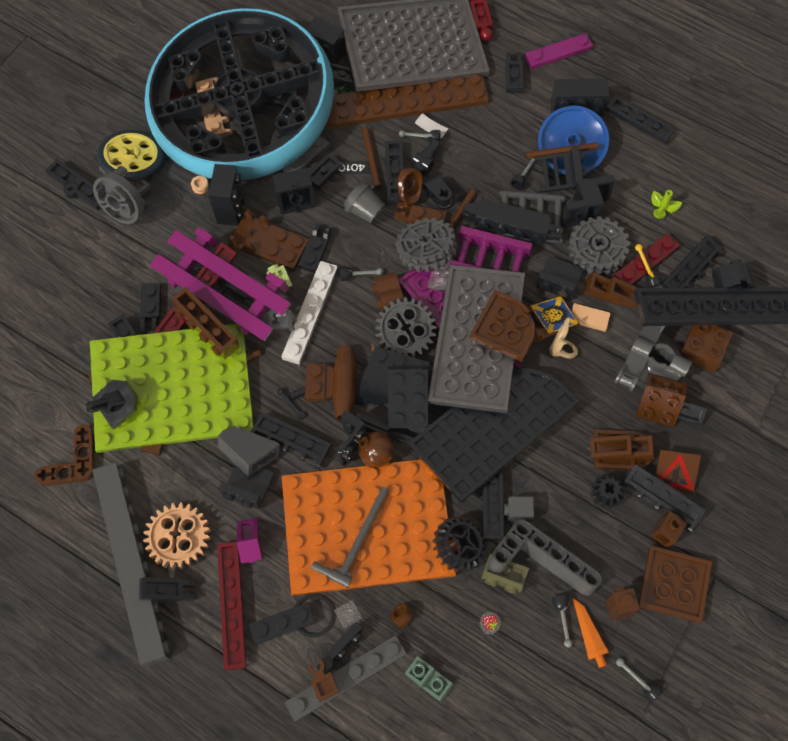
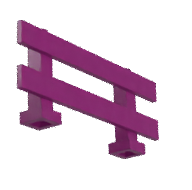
M198 227L194 232L197 238L195 241H192L175 230L167 242L183 252L184 256L175 265L160 254H157L149 266L167 277V283L175 289L177 286L187 287L197 298L239 325L237 329L243 334L252 333L265 342L273 328L260 319L268 308L283 317L291 305L290 302L279 296L280 292L286 294L289 289L285 281L269 272L266 276L268 284L263 286L208 251L207 249L210 246L215 248L218 242L206 231ZM197 263H200L256 300L249 310L246 311L190 275V272Z

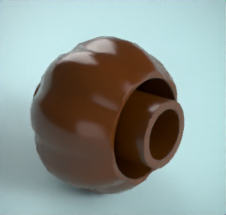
M370 432L359 441L358 453L366 466L370 468L383 467L393 458L394 444L390 436L385 432Z

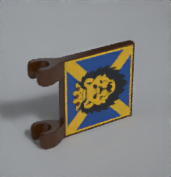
M561 296L533 305H525L530 311V315L533 314L541 328L535 330V342L557 334L560 326L564 324L568 317L570 318L568 330L580 325Z

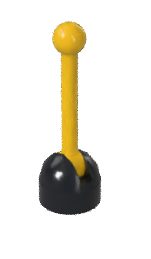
M637 244L635 249L639 251L648 272L645 279L648 288L661 283L660 276L657 273L651 272L642 251L643 246Z

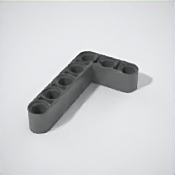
M519 520L513 525L488 561L489 569L495 574H500L506 570L518 552L522 550L586 596L592 595L602 581L601 575L595 569L525 520Z

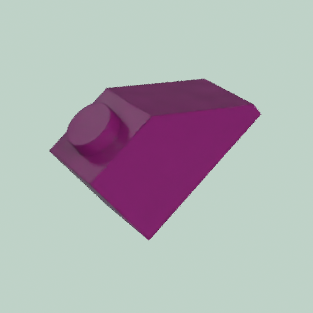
M257 518L237 521V547L241 563H254L257 560H262V547Z

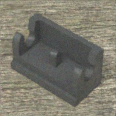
M290 309L285 312L283 317L273 310H267L260 320L273 329L295 331L292 322H297V317Z

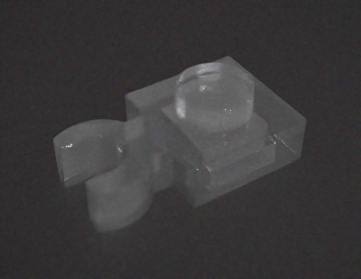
M447 261L446 266H439L437 271L431 272L428 282L429 290H446L450 269L449 261Z

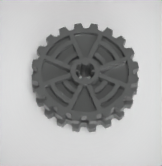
M597 216V219L590 217L587 222L583 220L580 222V226L576 225L574 228L575 232L571 233L570 245L568 246V251L571 252L569 257L574 259V265L580 266L583 271L586 270L588 275L594 272L599 275L604 273L607 276L610 274V271L617 272L618 267H622L624 261H626L629 253L628 247H630V241H627L629 235L624 233L625 229L623 226L618 227V222H610V218L603 220L601 216Z
M424 218L423 221L415 220L414 224L409 223L406 229L403 228L401 230L402 234L397 236L396 249L399 259L405 267L408 266L409 270L416 269L417 272L422 270L430 272V269L438 270L439 266L444 267L447 261L453 259L452 255H456L457 242L454 229L451 228L449 223L445 224L442 219L439 221L436 218L431 220Z

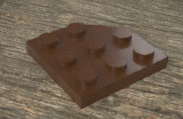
M494 290L471 331L469 339L523 362L533 343L535 324L530 311L522 302Z

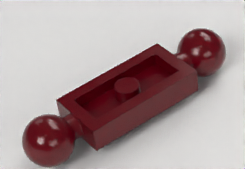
M471 0L470 8L477 31H480V38L485 42L490 41L493 37L491 30L493 23L487 1Z

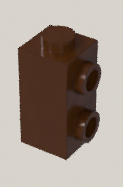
M626 587L614 589V592L610 593V596L605 600L611 621L631 617L640 610L633 588L628 590Z

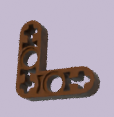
M82 424L74 430V463L40 467L35 472V480L42 486L85 482L92 479L94 476L92 470L95 469L94 432L92 429ZM83 431L88 433L85 435L86 443H83V438L80 436L83 434ZM88 448L89 454L86 457H80V451ZM81 462H84L85 467L89 470L85 472L84 476L80 473L84 470V465ZM68 469L70 471L69 476L61 479V471ZM46 472L48 475H55V478L53 476H47L45 480H43L41 476H44V473Z

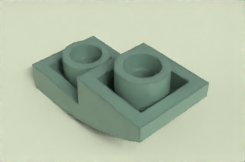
M418 656L405 672L406 676L439 702L444 700L454 686L452 682Z

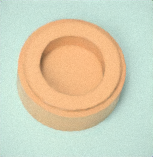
M196 176L191 181V187L195 193L203 194L209 190L210 185L206 177Z

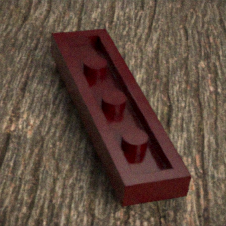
M666 233L647 248L643 253L650 269H654L680 247V244ZM639 255L617 272L614 277L634 285L648 272Z

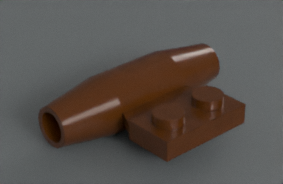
M349 345L338 347L334 368L326 364L307 363L305 401L325 402V400L333 397L335 416L340 421H342L341 415L345 410L351 414L353 413L356 398V363L353 347Z

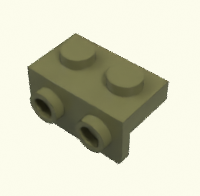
M487 561L481 579H484L485 583L491 586H497V584L503 586L507 592L513 594L521 593L529 568L511 562L503 573L495 574L489 569Z

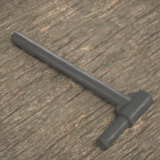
M381 488L342 568L338 567L332 570L314 561L311 569L329 577L330 580L346 588L350 586L353 577L349 570L389 492L387 488Z

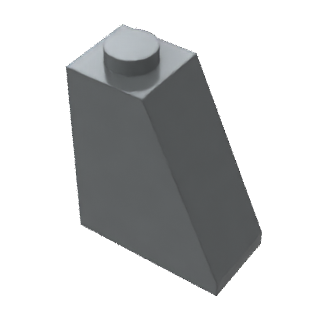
M236 426L223 430L218 435V448L248 477L279 457L280 445L277 442Z

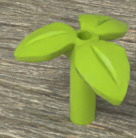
M667 190L664 197L656 191L652 193V204L659 207L654 210L653 214L658 219L666 217L665 210L673 213L682 205V202L670 201L673 195L671 190Z

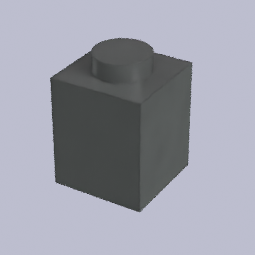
M508 497L507 503H504L503 506L504 515H507L508 522H517L519 520L532 522L534 518L533 497Z

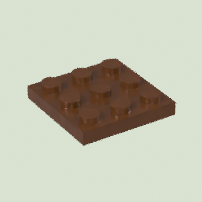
M650 545L639 597V607L699 624L702 623L712 561Z

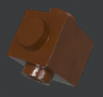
M669 511L660 517L650 536L667 548L677 542L687 523L681 520L677 514Z

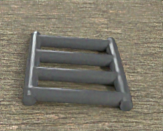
M516 191L499 192L500 197H502L501 203L508 205L509 198L519 199V208L526 209V200H537L536 212L543 214L544 201L555 202L554 225L561 227L562 202H564L565 196ZM496 233V235H500V236H504V237H508V238H512V239H516V240H527V241H531V240L526 239V238H516V237H514L513 235L506 234V233H504V234ZM563 237L560 238V241L546 239L545 242L562 243Z

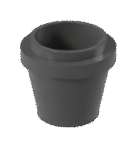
M367 182L359 183L346 199L344 211L372 224L381 214L386 204L370 188V184Z

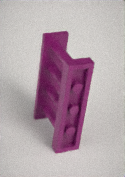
M461 226L458 241L463 243L457 261L451 260L449 269L450 265L482 268L487 249H493L498 251L493 270L501 269L504 255L508 253L516 256L511 272H519L522 259H529L532 243ZM470 244L480 246L475 266L464 263Z

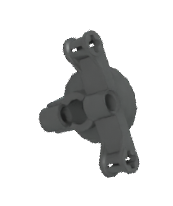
M644 326L614 383H620L628 387L630 391L633 390L636 384L645 390L648 373L679 381L681 376L685 377L692 361L682 357L678 349L669 342L658 339L665 326ZM649 356L661 357L666 363H658L653 357L650 358Z

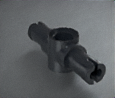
M432 139L426 150L415 154L411 168L417 169L422 175L424 173L428 174L434 165V155L440 148L441 143L436 139Z

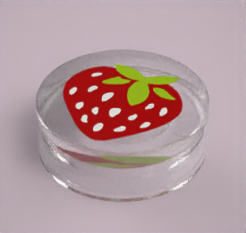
M487 612L482 615L479 626L484 633L494 634L499 630L501 620L497 614Z

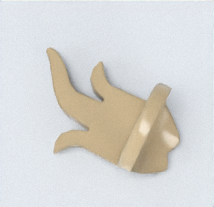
M569 317L560 326L549 348L551 356L573 359L578 354L577 347L570 341L564 340L568 332ZM563 345H570L574 352L567 353L563 351Z

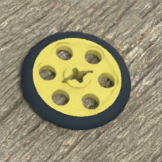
M123 130L113 133L102 141L97 151L98 163L106 173H113L119 166H123L128 171V175L124 177L128 181L140 180L153 175L159 170L165 158V152L159 146L154 136L139 130ZM127 140L132 141L131 144H124L123 142ZM145 144V145H148L149 147H148V148H141L140 146ZM111 149H118V150H119L118 152H115V153L110 152ZM151 157L152 160L145 161L144 158ZM119 161L122 164L114 165L113 163ZM131 166H138V167H139L138 169H135V170L130 169Z

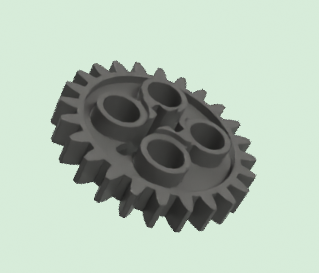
M407 297L404 298V302L397 298V304L390 301L391 307L384 306L383 308L386 312H379L382 319H376V322L380 324V326L375 327V330L380 331L376 337H382L379 344L385 343L384 349L390 348L391 351L407 356L411 353L412 357L415 358V352L422 355V348L428 350L426 343H433L430 337H435L436 334L431 332V330L437 329V326H433L431 323H434L436 319L429 318L433 312H426L427 305L423 308L420 307L422 301L414 304V298H412L411 302L407 301ZM408 310L412 311L415 315L411 320H407L404 317V313ZM396 314H400L406 326H411L409 332L414 337L415 343L411 341L405 330L401 331L403 325ZM391 320L398 322V327L394 330L387 326ZM422 327L424 334L416 336L413 332L414 328ZM400 336H404L408 339V343L401 346L397 343V339Z

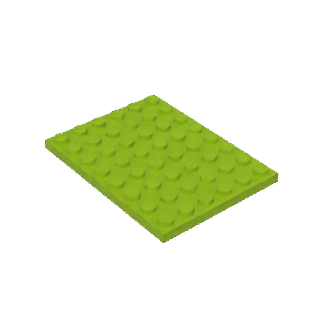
M224 325L237 338L239 348L226 359L221 355L218 357L211 350L212 346L200 339L198 336L199 332L196 329L90 341L93 396L111 380L128 381L138 396L137 410L116 429L111 428L101 411L93 413L95 451L101 453L157 444L165 445L218 438V435L223 430H227L232 426L251 432L253 416L245 337L237 329L239 325Z

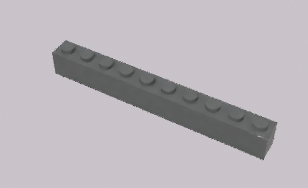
M115 462L92 471L139 663L143 667H148L168 660V653L171 652L168 640H165L163 632H166L163 620H159L158 612H160V606L158 601L139 600V579L143 577L149 578L150 567L148 561H144V544L142 541L139 542L138 535L141 532L138 523L134 522L133 516L136 515L134 506L129 503L128 498L131 497L129 487L125 486L124 483L126 474L124 468H120Z

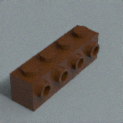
M187 287L171 299L174 305V312L179 317L183 316L187 320L185 322L190 329H196L199 332L198 336L204 343L208 342L212 346L211 350L218 357L221 355L226 359L239 348L237 338Z

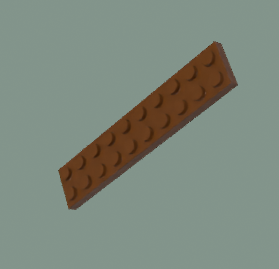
M477 74L466 78L456 77L454 80L449 81L443 79L433 83L427 82L416 85L336 94L333 97L331 112L324 129L488 104L489 99L483 76Z

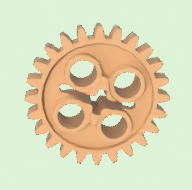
M181 502L178 508L172 503L171 509L164 506L163 513L157 510L158 517H150L153 523H146L150 530L144 531V534L149 537L143 540L145 544H150L145 548L147 552H151L149 556L152 559L156 558L155 562L157 564L162 562L164 568L170 563V567L173 570L176 564L183 569L185 562L189 566H191L192 559L198 562L197 555H205L201 549L209 547L205 541L211 540L210 536L206 535L211 530L209 527H205L209 522L203 520L204 514H198V508L192 510L190 504L184 508ZM167 522H173L171 528L164 529V526ZM193 523V527L190 530H184L186 524ZM165 541H170L168 548L161 549ZM184 543H190L188 550H181Z

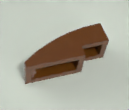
M594 272L587 277L583 294L608 303L637 308L633 293L637 287L615 277L608 279Z
M631 435L590 438L591 458L655 459L652 436L631 437Z

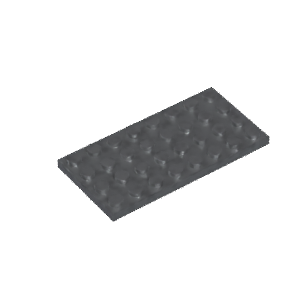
M450 265L428 397L429 404L507 413L514 358L469 339V335L494 290L514 297L520 302L522 301L525 273Z

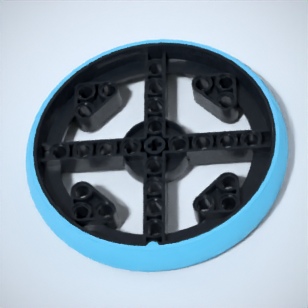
M244 8L221 11L188 25L176 34L159 53L151 68L146 84L145 112L152 135L159 146L172 160L183 168L212 179L214 164L237 166L238 173H241V180L259 178L288 166L301 157L317 140L327 123L334 97L333 73L329 60L318 41L304 27L292 19L260 9ZM251 35L255 49L259 54L280 63H285L290 59V49L302 63L257 75L251 70L241 68L233 37ZM217 42L225 73L216 81L214 88L171 100L174 82L180 91L189 90L205 68L204 60L199 51ZM309 86L306 105L302 97L292 96L277 116L275 125L281 138L262 148L253 114L260 109L264 98ZM221 111L229 117L237 118L246 153L225 154L226 147L222 138L198 125H191L187 128L186 138L176 124Z

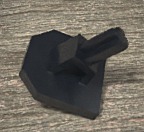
M111 380L92 397L93 401L86 403L87 412L95 413L101 411L111 428L116 429L137 410L138 396L128 381Z

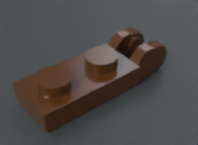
M399 202L397 208L405 212L396 211L394 218L414 224L415 220L423 221L424 218H428V220L436 218L437 221L442 219L445 222L447 212Z

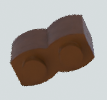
M396 272L374 277L372 289L373 293L377 294L379 298L376 299L378 310H382L385 313L386 311L383 307L387 306L390 308V301L397 304V298L404 302Z

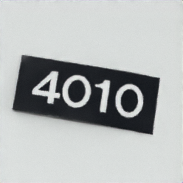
M369 161L342 162V167L335 174H369Z

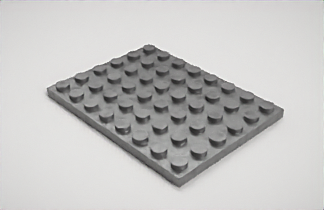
M400 0L337 7L341 29L344 30L345 46L357 92L427 82L433 83L443 79L449 81L454 80L456 77H471L473 74L489 76L490 70L468 0Z

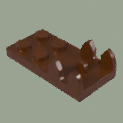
M247 209L244 211L243 218L235 232L229 237L228 244L232 248L272 264L283 265L285 269L294 272L309 239L270 224L269 220L263 215L256 219L253 213Z

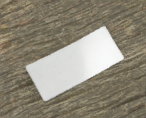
M421 114L415 124L427 132L441 130V138L448 130V128L434 122L424 114Z

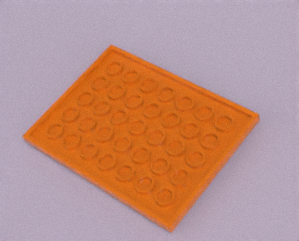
M421 459L387 463L383 467L376 468L360 466L282 476L292 596L456 576L454 569L447 570V564L441 565L442 559L436 558L438 551L433 550L436 546L432 542L436 538L434 533L438 530V525L448 519L443 483ZM381 488H387L389 492L349 570L353 577L350 586L346 588L330 580L329 577L311 569L314 561L332 570L338 567L342 568Z

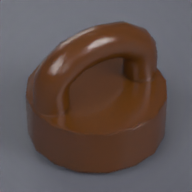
M406 604L396 606L391 613V619L400 628L407 627L413 618V612Z

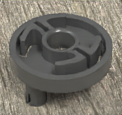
M119 166L113 173H105L94 182L93 192L100 207L111 218L124 224H132L142 216L146 203L136 188L124 178L128 175L127 169Z

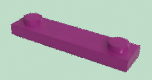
M585 33L525 53V59L530 68L534 69L592 50L593 44Z

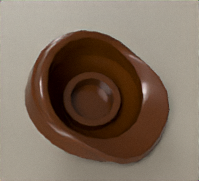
M404 168L397 178L399 196L406 204H413L419 199L421 194L423 177L420 171L415 168Z

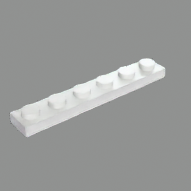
M320 261L297 317V322L294 324L295 331L291 332L281 356L282 360L298 365L301 364L338 271V266Z

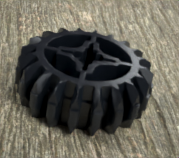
M457 516L446 519L438 525V530L434 533L436 538L432 542L436 546L433 550L438 551L436 558L442 559L441 565L447 564V570L454 569V572L461 571L462 573L473 570L482 562L481 559L485 556L483 551L487 547L482 543L486 539L480 536L483 531L476 529L478 524L471 525V519L465 521L464 517L458 518ZM451 530H456V531H459V533H458V534H452V533H450V531H451ZM465 554L469 556L467 559L460 558L461 555Z

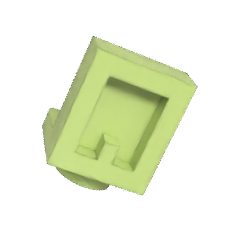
M278 264L267 268L266 276L271 272L285 281L289 287L292 286L283 265L279 267Z

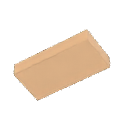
M574 303L572 313L581 326L606 332L610 317L609 312Z

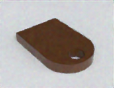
M594 429L593 438L631 435V437L646 436L636 431ZM594 459V469L632 471L636 463L646 468L652 460Z

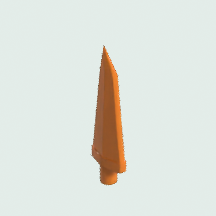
M573 598L588 659L595 658L599 668L605 667L607 664L603 655L609 653L584 605Z

